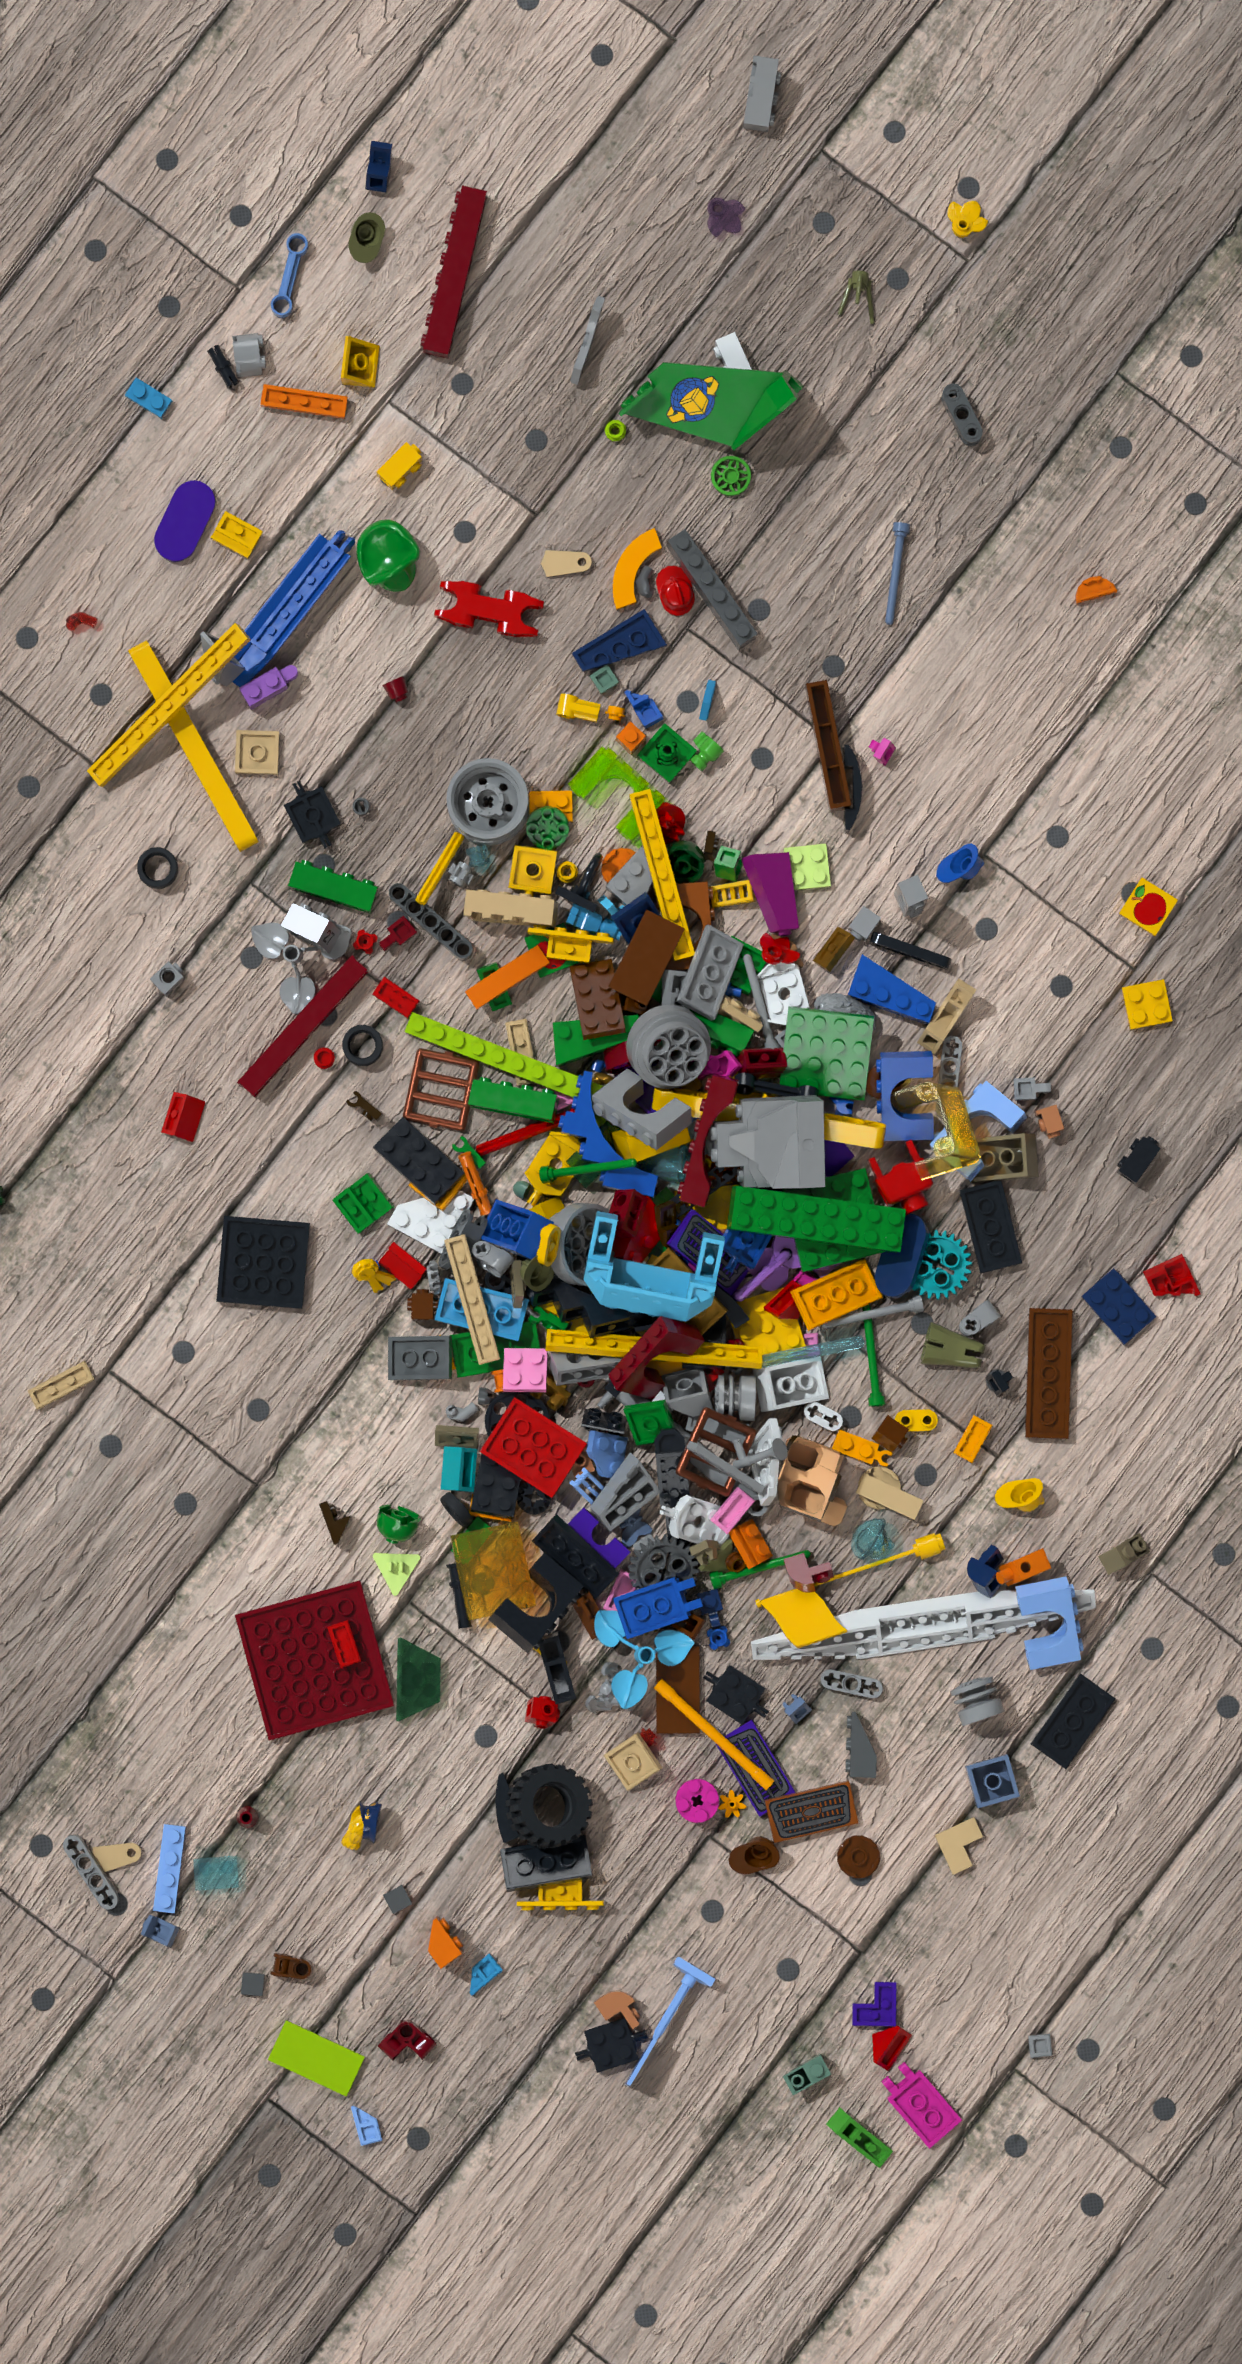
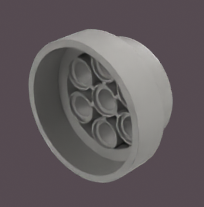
M661 1005L648 1010L636 1020L629 1032L626 1050L631 1066L645 1082L657 1088L674 1089L692 1082L704 1070L710 1057L711 1040L704 1024L690 1010L678 1005ZM680 1029L679 1034L673 1036L674 1031ZM658 1039H661L660 1044L654 1046V1042ZM693 1040H697L696 1044L690 1047V1043ZM674 1050H678L675 1056H670ZM659 1060L656 1066H651L653 1061ZM695 1060L690 1067H687L690 1061ZM676 1070L673 1076L668 1077L671 1071Z
M573 1203L549 1219L561 1229L557 1256L551 1267L555 1274L566 1283L587 1286L584 1281V1272L596 1212L609 1213V1210L601 1205Z

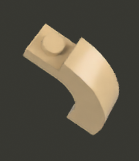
M958 978L917 1043L935 1054L971 1000L976 989Z

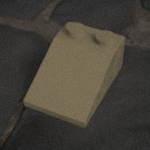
M1021 1133L966 1139L967 1148L981 1159L985 1165L971 1182L1039 1177L1036 1134Z

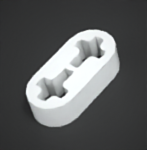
M810 1402L804 1409L806 1419L829 1431H837L842 1426L843 1420L839 1413L817 1402ZM817 1406V1411L823 1414L822 1418L817 1415L813 1418L810 1417L808 1408ZM836 1416V1421L839 1422V1425L829 1427V1422L824 1417L832 1418Z

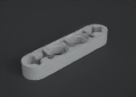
M956 1036L947 1037L942 1045L935 1107L936 1114L941 1119L951 1117L956 1107L962 1042ZM951 1040H954L955 1044L958 1045V1048H955L953 1056L958 1055L957 1059L944 1057L945 1054H950V1048L946 1047V1044H949ZM947 1061L955 1063L956 1070L953 1073H948L944 1070V1064ZM949 1082L953 1085L954 1090L951 1094L943 1093L941 1089L943 1083ZM940 1096L944 1098L953 1097V1102L948 1100V1108H951V1112H948L947 1115H943V1111L939 1110V1107L944 1105V1100H940Z
M76 1834L68 1836L63 1842V1848L102 1908L106 1910L115 1908L120 1901L119 1894L96 1861L92 1852L81 1836ZM70 1839L72 1841L77 1840L79 1843L76 1846L77 1849L79 1850V1852L84 1849L85 1853L80 1854L77 1858H75L74 1855L78 1852L75 1848H69V1845L71 1844ZM82 1857H88L91 1860L90 1868L84 1869L81 1867L80 1859ZM94 1875L102 1877L103 1884L101 1887H95L92 1884V1877ZM107 1886L109 1889L105 1890L108 1896L113 1895V1905L111 1903L106 1904L104 1902L106 1899L104 1892L99 1895L97 1891Z

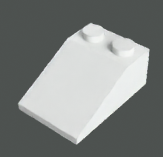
M821 1356L753 1370L761 1412L829 1399Z

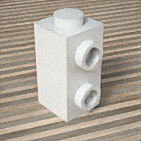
M735 332L715 340L716 347L713 348L716 358L722 360L723 367L752 370Z

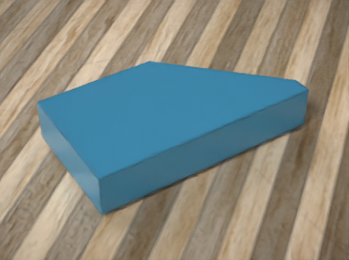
M708 680L699 716V719L705 721L708 720L716 686L713 680Z
M490 1953L472 1967L471 1996L503 1971Z

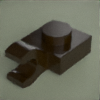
M707 830L704 849L705 862L711 861L713 863L712 870H715V858L712 853L713 850L717 851L719 838L715 837L716 832Z
M354 1091L353 1094L358 1097L356 1103H351L347 1099V1105L351 1108L360 1107L363 1110L361 1114L369 1121L374 1119L378 1122L383 1114L363 1099L359 1092Z

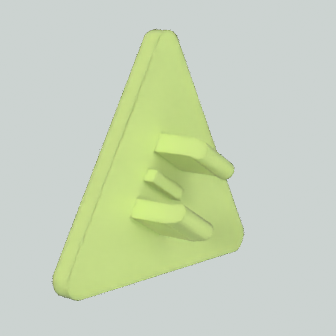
M373 1554V1558L394 1596L399 1594L420 1560V1555Z

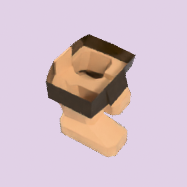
M792 1435L785 1443L788 1455L783 1460L784 1464L778 1478L780 1507L833 1527L841 1524L847 1505L843 1499L835 1497L842 1477L838 1472L844 1454L809 1439Z

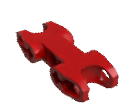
M441 581L440 589L454 594L457 598V603L449 610H435V618L464 628H473L475 619L498 623L497 633L515 638L538 636V629L525 625L521 620V616L527 609H543L544 601L525 593L505 590L503 599L480 595L482 586L466 581Z

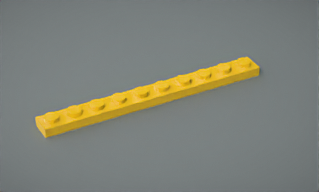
M234 623L87 770L100 787H104L251 640L239 624Z
M547 1329L545 1351L624 1357L641 1337L607 1334L590 1338L588 1332ZM704 1342L692 1356L669 1351L654 1357L652 1360L761 1369L763 1347Z

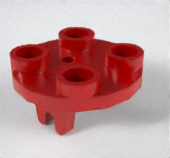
M663 802L656 809L664 842L665 844L673 841L678 842L680 840L678 838L679 835H685L683 831L685 814L675 804Z

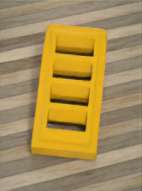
M749 880L711 886L713 891L712 908L757 902ZM746 886L748 891V897H745L744 887ZM735 888H739V899L736 897ZM726 889H730L731 900H728ZM718 890L722 892V902H719Z

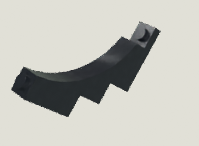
M518 1255L516 1258V1260H521V1266L522 1261H525L527 1259ZM555 1273L550 1284L541 1291H533L526 1285V1293L532 1307L553 1302L561 1323L582 1318L590 1338L649 1325L652 1322V1316L645 1313H632L624 1309H612L600 1305L595 1296L572 1287L562 1281Z

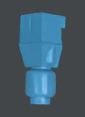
M573 904L566 925L578 930L588 931L592 935L597 934V932L608 933L611 938L619 941L621 933L612 920L605 919L603 921L602 915Z

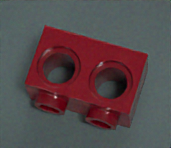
M635 1189L615 1191L609 1213L618 1215L615 1237L618 1239L634 1238L637 1236L648 1198Z

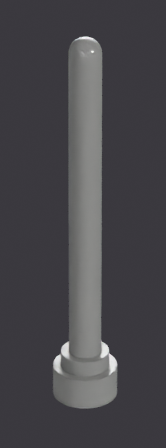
M746 954L743 960L756 1008L763 1024L762 1029L766 1040L764 1048H781L780 1044H777V1040H774L770 1022H768V1015L752 957Z
M920 1295L912 1296L905 1303L841 1316L821 1326L826 1329L908 1310L914 1313L924 1312L922 1298Z

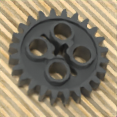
M664 1534L663 1540H660L655 1535L654 1542L647 1538L648 1545L645 1546L640 1543L641 1551L634 1549L637 1557H630V1561L633 1564L628 1565V1569L631 1571L628 1575L633 1580L631 1582L632 1586L637 1587L636 1590L656 1584L659 1580L664 1581L673 1577L675 1579L679 1578L680 1582L690 1578L697 1581L694 1574L699 1573L698 1568L695 1567L698 1561L694 1559L695 1556H691V1552H689L690 1545L684 1546L683 1539L676 1542V1538L672 1536L668 1540L667 1535ZM654 1554H662L659 1559H652ZM676 1559L682 1560L679 1565L672 1564ZM648 1573L655 1574L651 1579L645 1578ZM686 1589L683 1590L684 1595H687Z

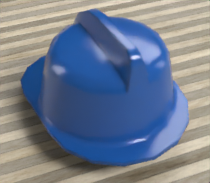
M972 843L966 844L941 861L937 868L936 876L943 883H950L958 878L972 879L978 874L985 863L978 855L976 845Z

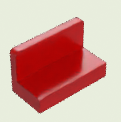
M173 1092L161 1133L193 1142L205 1101L187 1094Z
M393 1242L389 1246V1250L380 1259L379 1264L409 1289H413L426 1273L427 1268Z

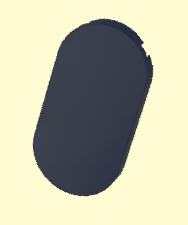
M909 1213L905 1215L901 1252L886 1251L881 1253L875 1272V1283L878 1290L891 1298H900L914 1287L929 1240V1229L926 1227V1222L915 1214Z

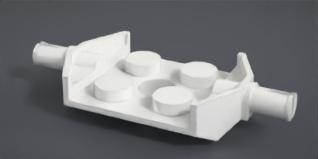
M782 962L776 965L768 964L757 975L769 1015L768 1022L786 1026L788 1006L810 1009L797 964ZM788 988L790 996L788 999L783 1000L781 998V991Z

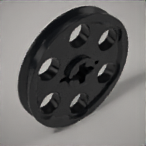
M503 1392L492 1400L485 1414V1428L488 1437L491 1434V1427L497 1424L503 1414L498 1415L494 1412L496 1403H504L507 1409L517 1394H523L526 1397V1405L531 1408L540 1407L543 1410V1415L549 1419L545 1404L541 1399H536L530 1395V1392Z

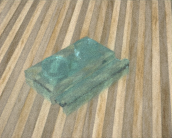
M237 1855L193 1859L195 1891L239 1887Z

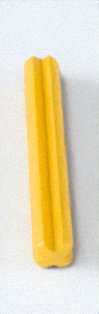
M454 832L418 893L416 897L417 903L426 905L463 842L464 836L459 832Z

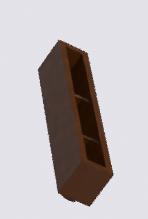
M827 680L807 683L805 690L829 813L850 809L851 800Z

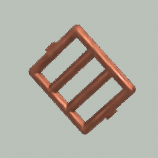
M419 1048L416 1051L403 1117L406 1120L429 1124V1127L438 1128L439 1126L464 1131L470 1111V1106L468 1105L473 1079H477L479 1061L455 1056L453 1052L445 1051V1053ZM428 1058L470 1067L468 1080L421 1070L423 1060ZM419 1079L466 1088L463 1101L417 1091ZM420 1100L461 1109L459 1121L412 1112L414 1101Z
M704 1407L689 1441L697 1443L700 1437L737 1454L732 1442L703 1429L709 1417L746 1434L743 1448L747 1456L757 1434L756 1430L736 1421L737 1418L727 1414L725 1416L708 1407ZM685 1447L676 1468V1474L696 1483V1486L704 1490L707 1488L725 1497L729 1496L736 1480L728 1476L725 1486H722L687 1470L686 1467L691 1457L709 1466L712 1465Z

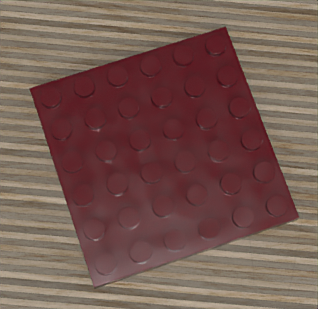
M360 1580L235 1615L269 1741L394 1706ZM348 1620L361 1662L340 1668L327 1627Z

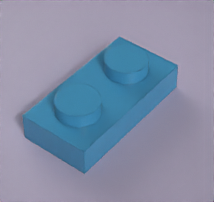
M135 378L125 394L126 398L162 419L173 402L172 399L138 378Z

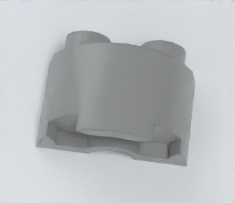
M258 333L232 336L237 378L263 375L262 368H266L265 355L260 356V348L264 347L263 336L258 335Z

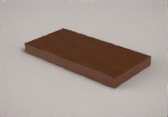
M646 909L608 987L647 1006L685 928Z
M699 1646L692 1647L684 1660L674 1666H667L661 1663L657 1657L658 1652H656V1684L663 1679L700 1714ZM656 1691V1734L700 1733V1729Z

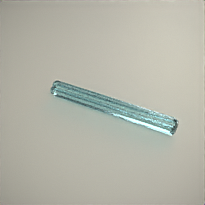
M859 1335L762 1355V1368L863 1348L864 1340Z

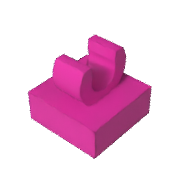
M883 738L881 743L872 740L869 748L872 749L871 751L874 752L873 757L884 766H886L896 749L894 744L886 738Z

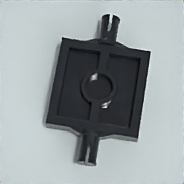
M297 781L300 790L296 783H293L292 786L298 796L284 804V807L303 844L312 839L319 838L324 849H327L325 840L329 847L332 846L327 834L341 826V823L322 786L313 791L305 792L301 781Z
M729 1665L726 1671L719 1677L709 1671L704 1675L703 1679L713 1684L712 1692L706 1702L735 1721L743 1724L748 1715L753 1713V1711L763 1718L768 1714L769 1710L759 1705L760 1697L766 1688L732 1665Z
M625 2018L585 2030L587 2049L575 2052V2055L579 2056L576 2057L577 2061L590 2057L594 2062L597 2073L639 2060L635 2049L636 2042L648 2038L647 2034L638 2037L645 2034L646 2031L644 2029L632 2033L628 2028Z

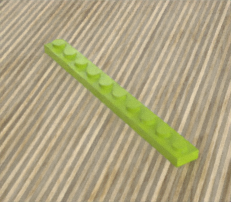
M414 1012L410 1016L404 1031L407 1034L572 1098L579 1095L580 1088H576L578 1076ZM591 1082V1101L592 1095L604 1086Z

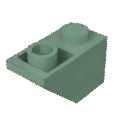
M819 2053L783 2075V2078L792 2095H795L828 2077L831 2073Z

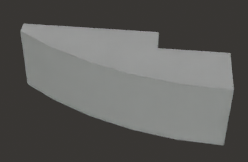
M664 970L662 976V1005H678L689 1010L688 1007L677 1002L687 975L686 971ZM680 1029L675 1030L673 1036L678 1035Z

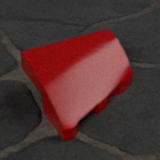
M1182 1254L1143 1271L1154 1296H1164L1165 1294L1173 1296L1194 1294V1296H1198L1201 1294Z

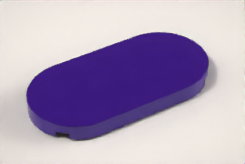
M195 480L187 481L176 489L154 536L155 547L164 559L171 562H179L191 557L196 550L215 509L213 491L205 483Z

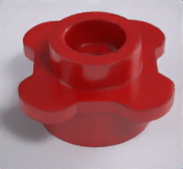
M363 929L359 930L353 947L356 950L361 949L365 951L366 954H371L373 952L372 947L378 938L375 934L366 933Z

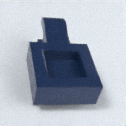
M718 1589L696 1594L697 1598L701 1599L703 1607H700L702 1615H709L712 1628L720 1627L717 1611H721L723 1608Z

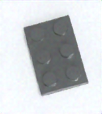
M452 1336L388 1337V1380L452 1379Z

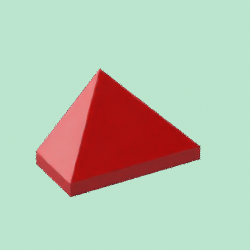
M793 1280L790 1281L763 1307L764 1310L779 1319H799L800 1312L790 1292L802 1285Z
M899 2026L872 2034L873 2062L889 2071L912 2035Z

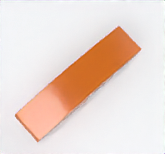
M537 945L466 990L465 993L478 1010L512 987H516L550 962Z

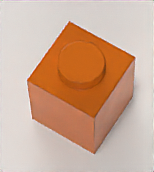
M631 721L616 736V741L631 755L646 740V735Z

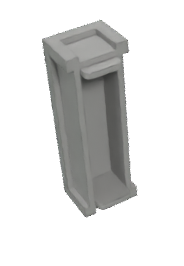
M699 1416L688 1417L686 1431L693 1432ZM711 1418L707 1419L703 1428L730 1442L741 1438L742 1445L746 1438V1434Z

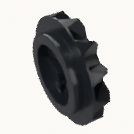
M525 1482L518 1491L517 1502L519 1507L524 1512L532 1515L544 1512L551 1503V1497L536 1489L537 1495L544 1499L536 1500L534 1506L531 1507V1499L524 1496L532 1494L535 1487Z

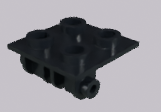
M589 1408L584 1410L581 1426L585 1427L586 1430L596 1431L598 1429V1432L605 1430L604 1433L609 1431V1434L619 1436V1434H624L627 1419L626 1416L619 1412L606 1413L598 1408Z

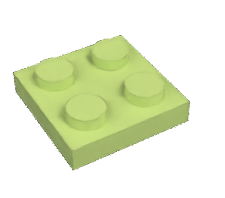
M826 844L783 848L784 852H789L794 891L831 887Z

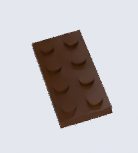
M612 959L569 966L583 1040L626 1033L619 994L608 987L615 974Z

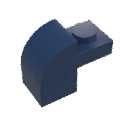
M371 141L369 165L366 173V190L387 192L393 144Z
M992 1544L982 1553L979 1560L971 1557L967 1565V1573L974 1587L988 1598H991L1002 1585L996 1579L998 1571L995 1569L1004 1560L999 1549Z

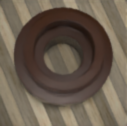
M739 1551L731 1553L725 1561L726 1568L732 1572H740L746 1566Z

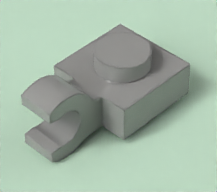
M1035 1077L1014 1078L1015 1101L1036 1100V1093H1051V1083L1035 1084Z

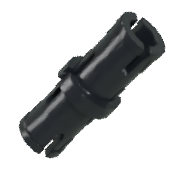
M215 345L214 350L211 347L207 352L216 366V372L220 373L227 389L232 388V383L236 386L239 380H237L230 367L232 364L226 360L219 345Z

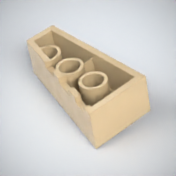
M466 890L463 915L472 921L524 926L543 925L547 928H555L559 903L553 900V896L540 895V898H535L531 894L519 893L518 896L501 891L492 893L487 890Z

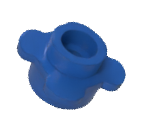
M725 1626L707 1631L706 1634L710 1639L711 1643L709 1646L711 1649L716 1650L720 1646L727 1647L730 1645V1639L727 1638V1628Z

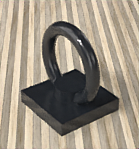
M598 852L593 856L578 886L574 884L572 890L558 886L555 894L593 913L597 912L600 904L589 899L591 892L588 889L600 867L603 855Z

